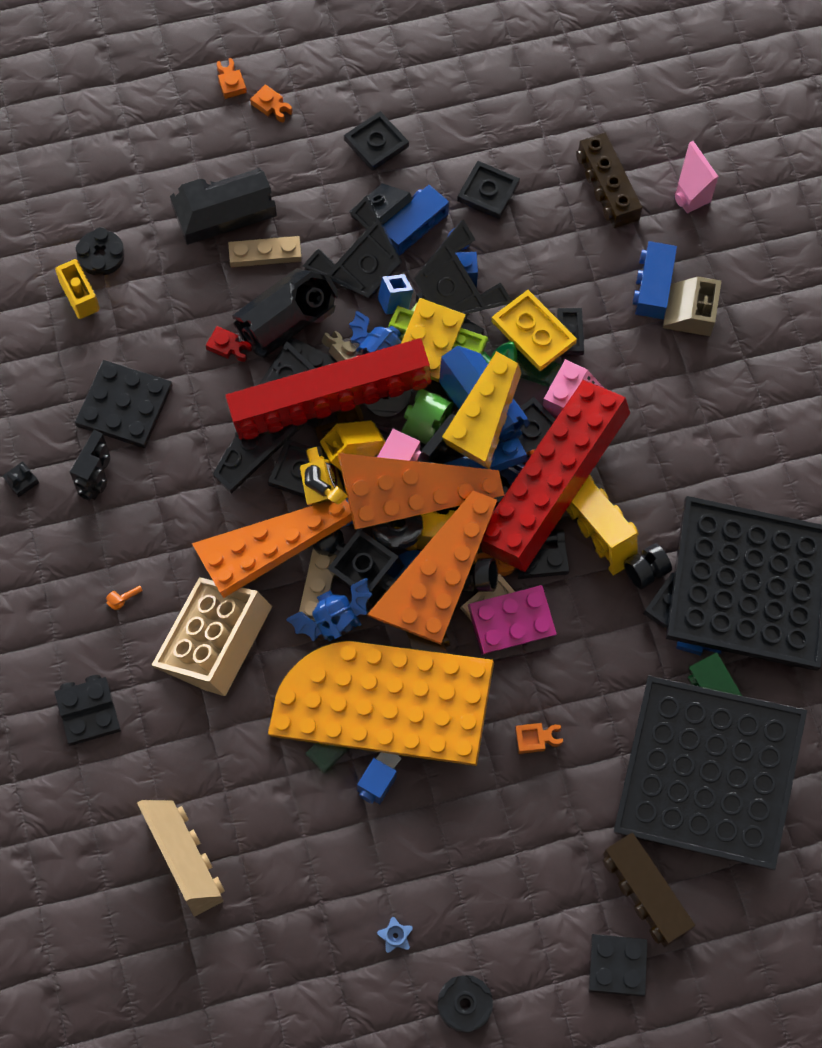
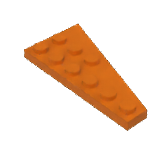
M338 453L354 529L460 506L472 491L491 498L504 496L499 470Z
M472 491L367 616L441 645L497 500Z
M346 499L341 504H336L329 500L192 543L220 594L225 598L353 520Z

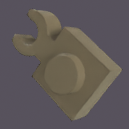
M337 331L333 332L332 337L325 333L322 338V343L330 348L329 353L337 362L356 357L358 354L362 355L359 351H356V346L350 341L344 342L341 334Z

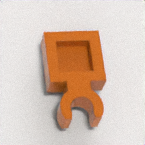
M229 58L228 67L221 66L220 61H218L217 69L220 74L218 75V81L224 98L227 99L247 93L240 69L235 71L233 59Z
M266 84L250 99L252 106L266 116L273 112L279 122L283 123L285 121V117L281 112L292 114L291 105L283 103V96Z
M542 723L515 726L518 754L543 752L546 749L545 744L547 743L553 747L561 746L563 739H554L551 735L553 732H560L561 725H552L547 730H543Z

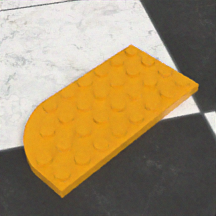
M353 641L326 645L301 659L283 679L275 697L268 735L270 737L477 766L494 661Z

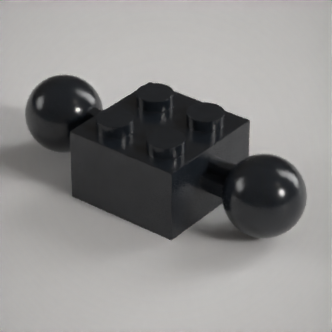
M338 529L312 545L318 554L337 556L327 569L336 580L350 590L351 585L365 578L368 579L367 587L372 593V597L367 602L372 606L395 583L396 576L404 567L399 556L361 529L357 530L347 544L344 543L342 531Z

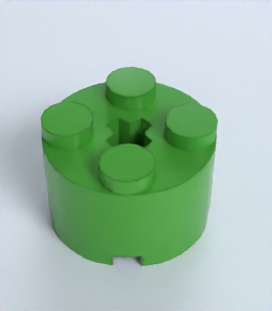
M419 390L415 397L414 406L409 405L405 412L404 418L407 421L401 433L415 438L426 445L448 416L452 414L454 403L427 390Z

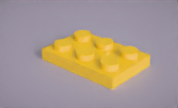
M529 290L492 316L491 322L511 342H514L516 348L539 371L574 346L577 338Z
M419 298L401 343L418 338L422 339L430 364L431 380L439 382L441 357L453 349L466 314Z

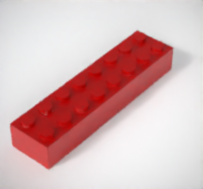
M418 338L229 393L225 396L239 439L244 438L248 440L256 438L260 433L267 431H280L284 426L304 424L308 419L315 417L325 418L330 416L332 412L339 410L349 411L354 409L356 405L363 403L373 404L378 402L380 398L387 396L397 397L402 395L404 391L424 389L428 384H432L430 364L422 339Z
M582 380L493 511L480 544L482 552L523 572L527 570L630 415L626 397Z

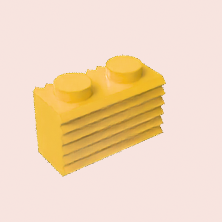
M74 259L56 267L55 270L59 283L78 319L98 312L100 307L92 286H90L78 260Z

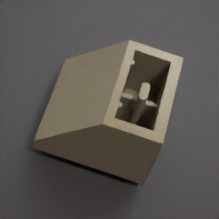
M697 276L671 284L663 328L711 337L716 321L721 280Z

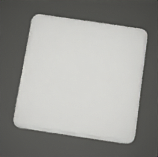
M381 752L376 759L393 769L401 760V757L396 754Z

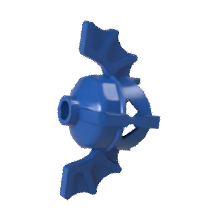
M356 311L354 320L349 323V327L353 331L351 343L360 344L356 349L357 352L362 350L363 354L401 344L399 339L401 333L393 326L389 328L375 327L371 333H367L369 318L359 311Z
M365 578L351 585V603L347 596L333 595L330 590L317 597L319 602L312 612L315 621L311 620L302 611L287 618L286 621L294 626L296 634H307L312 641H315L320 634L328 641L333 640V636L335 639L340 637L342 631L347 633L353 629V626L362 625L357 617L358 615L368 614L367 601L372 597V593L367 587L368 579Z

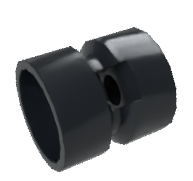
M654 543L642 550L641 555L635 554L625 560L624 568L632 583L638 589H644L654 582V577L660 579L672 571V564L665 551L658 544Z
M479 558L476 562H473L462 592H473L475 588L479 592L495 591L498 582V569L494 558Z

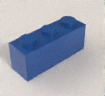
M428 185L423 190H418L414 194L412 201L383 225L399 256L448 215L449 201L432 186Z
M649 241L647 250L642 249L639 264H644L643 270H638L636 284L640 285L639 291L635 290L632 305H637L635 315L664 320L677 246Z

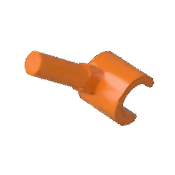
M138 586L121 596L116 591H112L107 595L106 603L112 609L119 610L126 600L143 590L141 586Z

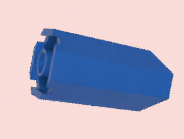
M457 345L441 357L439 382L448 399L454 403V407L459 411L488 363L480 353ZM514 399L510 403L498 444L517 437L519 438L523 434L520 430L524 425L527 429L530 425L527 416Z

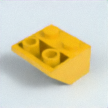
M371 420L336 424L320 441L330 462L339 470H341L338 453L374 457L379 455L386 442L375 423Z

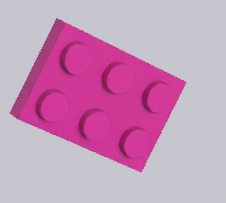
M542 585L468 604L482 655L557 635Z

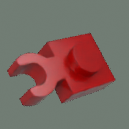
M216 326L206 344V350L227 359L232 353L237 360L245 362L246 355L240 353V351L245 349L251 352L252 345L247 341L238 342L239 336Z

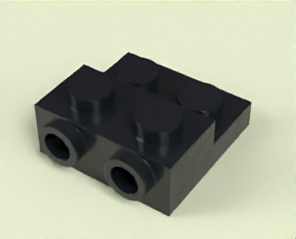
M96 430L92 432L70 470V475L78 492L77 494L89 501L91 499L95 500L98 494L103 493L105 490L107 478L104 469L110 461V454L104 435Z
M92 675L85 679L86 683L75 685L74 682L62 684L60 690L54 691L69 746L121 732L112 693L106 677L101 678L100 675Z

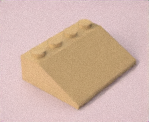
M199 577L152 666L205 691L226 696L272 606L258 591L240 588L223 598L213 580Z
M141 800L137 802L193 916L195 917L222 903L221 893L225 892L218 877L212 879L208 870L213 867L206 853L200 855L196 846L201 843L194 829L188 831L185 822L189 821L183 807L177 808L174 801Z

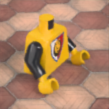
M313 447L306 450L309 463L301 465L300 471L307 505L313 506L329 500L336 504H341L348 496L345 486L341 483L337 467L330 460L324 459L321 447Z

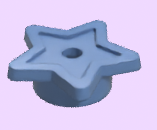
M391 917L389 926L377 932L386 941V952L389 953L397 947L408 950L410 946L407 936L413 927L403 926L399 924L395 917ZM397 933L398 938H394L393 934Z

